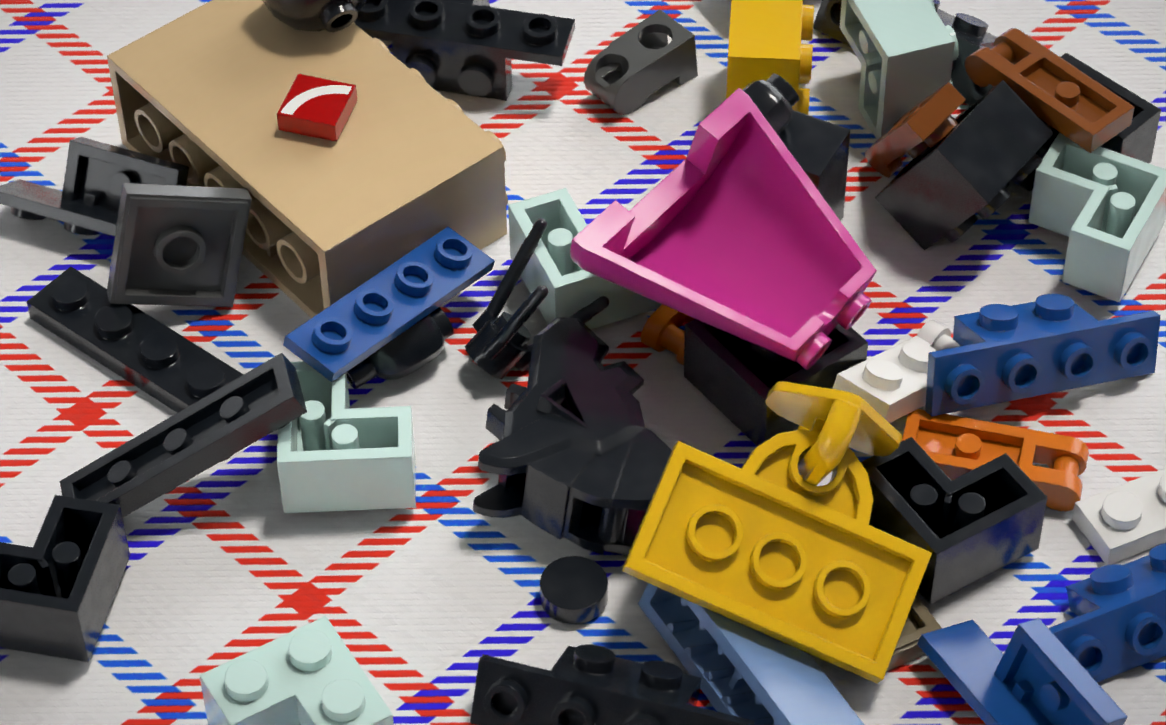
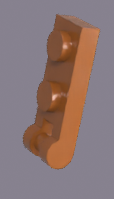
M1011 28L995 39L994 47L991 49L981 47L966 57V72L976 85L980 87L992 85L995 87L1004 80L1038 118L1089 153L1132 124L1133 105L1021 30Z
M950 82L946 83L907 111L884 136L879 138L865 151L868 163L883 176L890 178L902 166L901 158L906 153L915 159L928 147L932 148L958 124L951 114L966 99Z

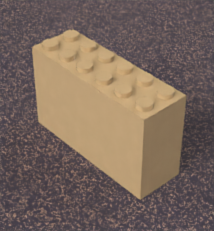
M211 0L107 55L122 144L131 151L189 166L186 186L247 188L252 200L242 254L311 318L446 227H450L480 250L507 234L506 206L508 204V197L505 191L504 166L506 152L499 138L491 131H484L464 114L461 107L454 100L444 98L427 84L419 71L414 68L409 69L389 52L386 45L380 39L370 37L355 23L337 32H328L326 29L322 31L296 30L274 17L262 0ZM298 74L356 85L358 101L337 142L278 130L277 112Z

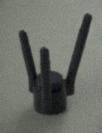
M543 218L536 220L488 307L473 323L477 333L465 346L467 353L473 361L485 372L497 379H503L514 366L522 372L530 366L533 343L530 345L526 344L532 336L524 324L548 295L547 287L538 286L513 315L503 312L500 316L499 314L547 228V221ZM601 296L569 318H578L585 324L592 317L607 308L610 300L606 296Z

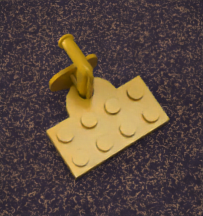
M780 381L769 391L765 403L779 416L798 424V429L778 433L756 447L741 468L678 441L672 449L622 572L877 684L884 679L932 553L869 525L873 504L869 476L850 448L869 455L889 456L899 447L903 436L871 405L856 394L842 390ZM832 472L831 480L827 485L817 486Z

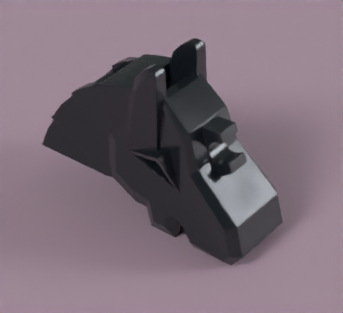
M556 318L535 335L527 387L512 383L506 390L504 408L507 410L500 408L496 404H493L488 409L486 429L497 437L499 441L480 451L478 467L482 471L499 474L498 485L474 498L473 511L485 516L498 518L522 515L560 540L562 537H565L586 550L601 555L604 554V551L628 555L672 449L655 433L645 428L640 402L633 396L644 384V379L625 361L603 366L601 361L608 353L609 346L580 319Z

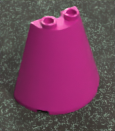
M740 88L699 123L687 158L631 210L628 211L615 200L572 239L570 248L572 261L584 271L794 362L797 361L806 370L811 368L827 350L832 342L828 335L838 324L848 330L867 310L872 300L863 292L877 271L753 100Z

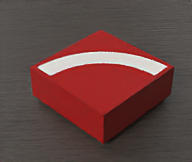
M298 74L277 112L278 130L337 142L358 101L356 85Z

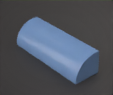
M647 584L638 605L688 673L702 678L700 689L717 712L753 720L755 725H864L810 654L652 584Z

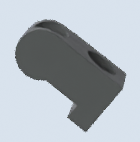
M659 9L612 41L607 48L592 59L584 74V85L586 89L620 115H628L639 109L651 94L674 80L681 86L698 76L695 35ZM667 35L672 38V40H671V42H670L669 44H668V37H667Z

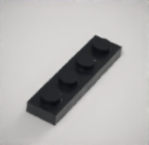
M69 267L27 301L30 319L176 413L244 375L134 305L110 304L107 289L73 267Z
M280 353L60 480L62 496L118 504L121 507L122 517H125L163 494L173 491L184 482L217 463L227 460L238 451L273 431L283 428L294 419L305 414L307 409L296 368L283 353Z

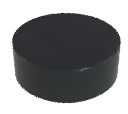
M567 556L553 561L545 568L540 578V599L543 609L553 619L566 624H581L595 619L603 612L608 601V579L604 569L595 561L582 556Z

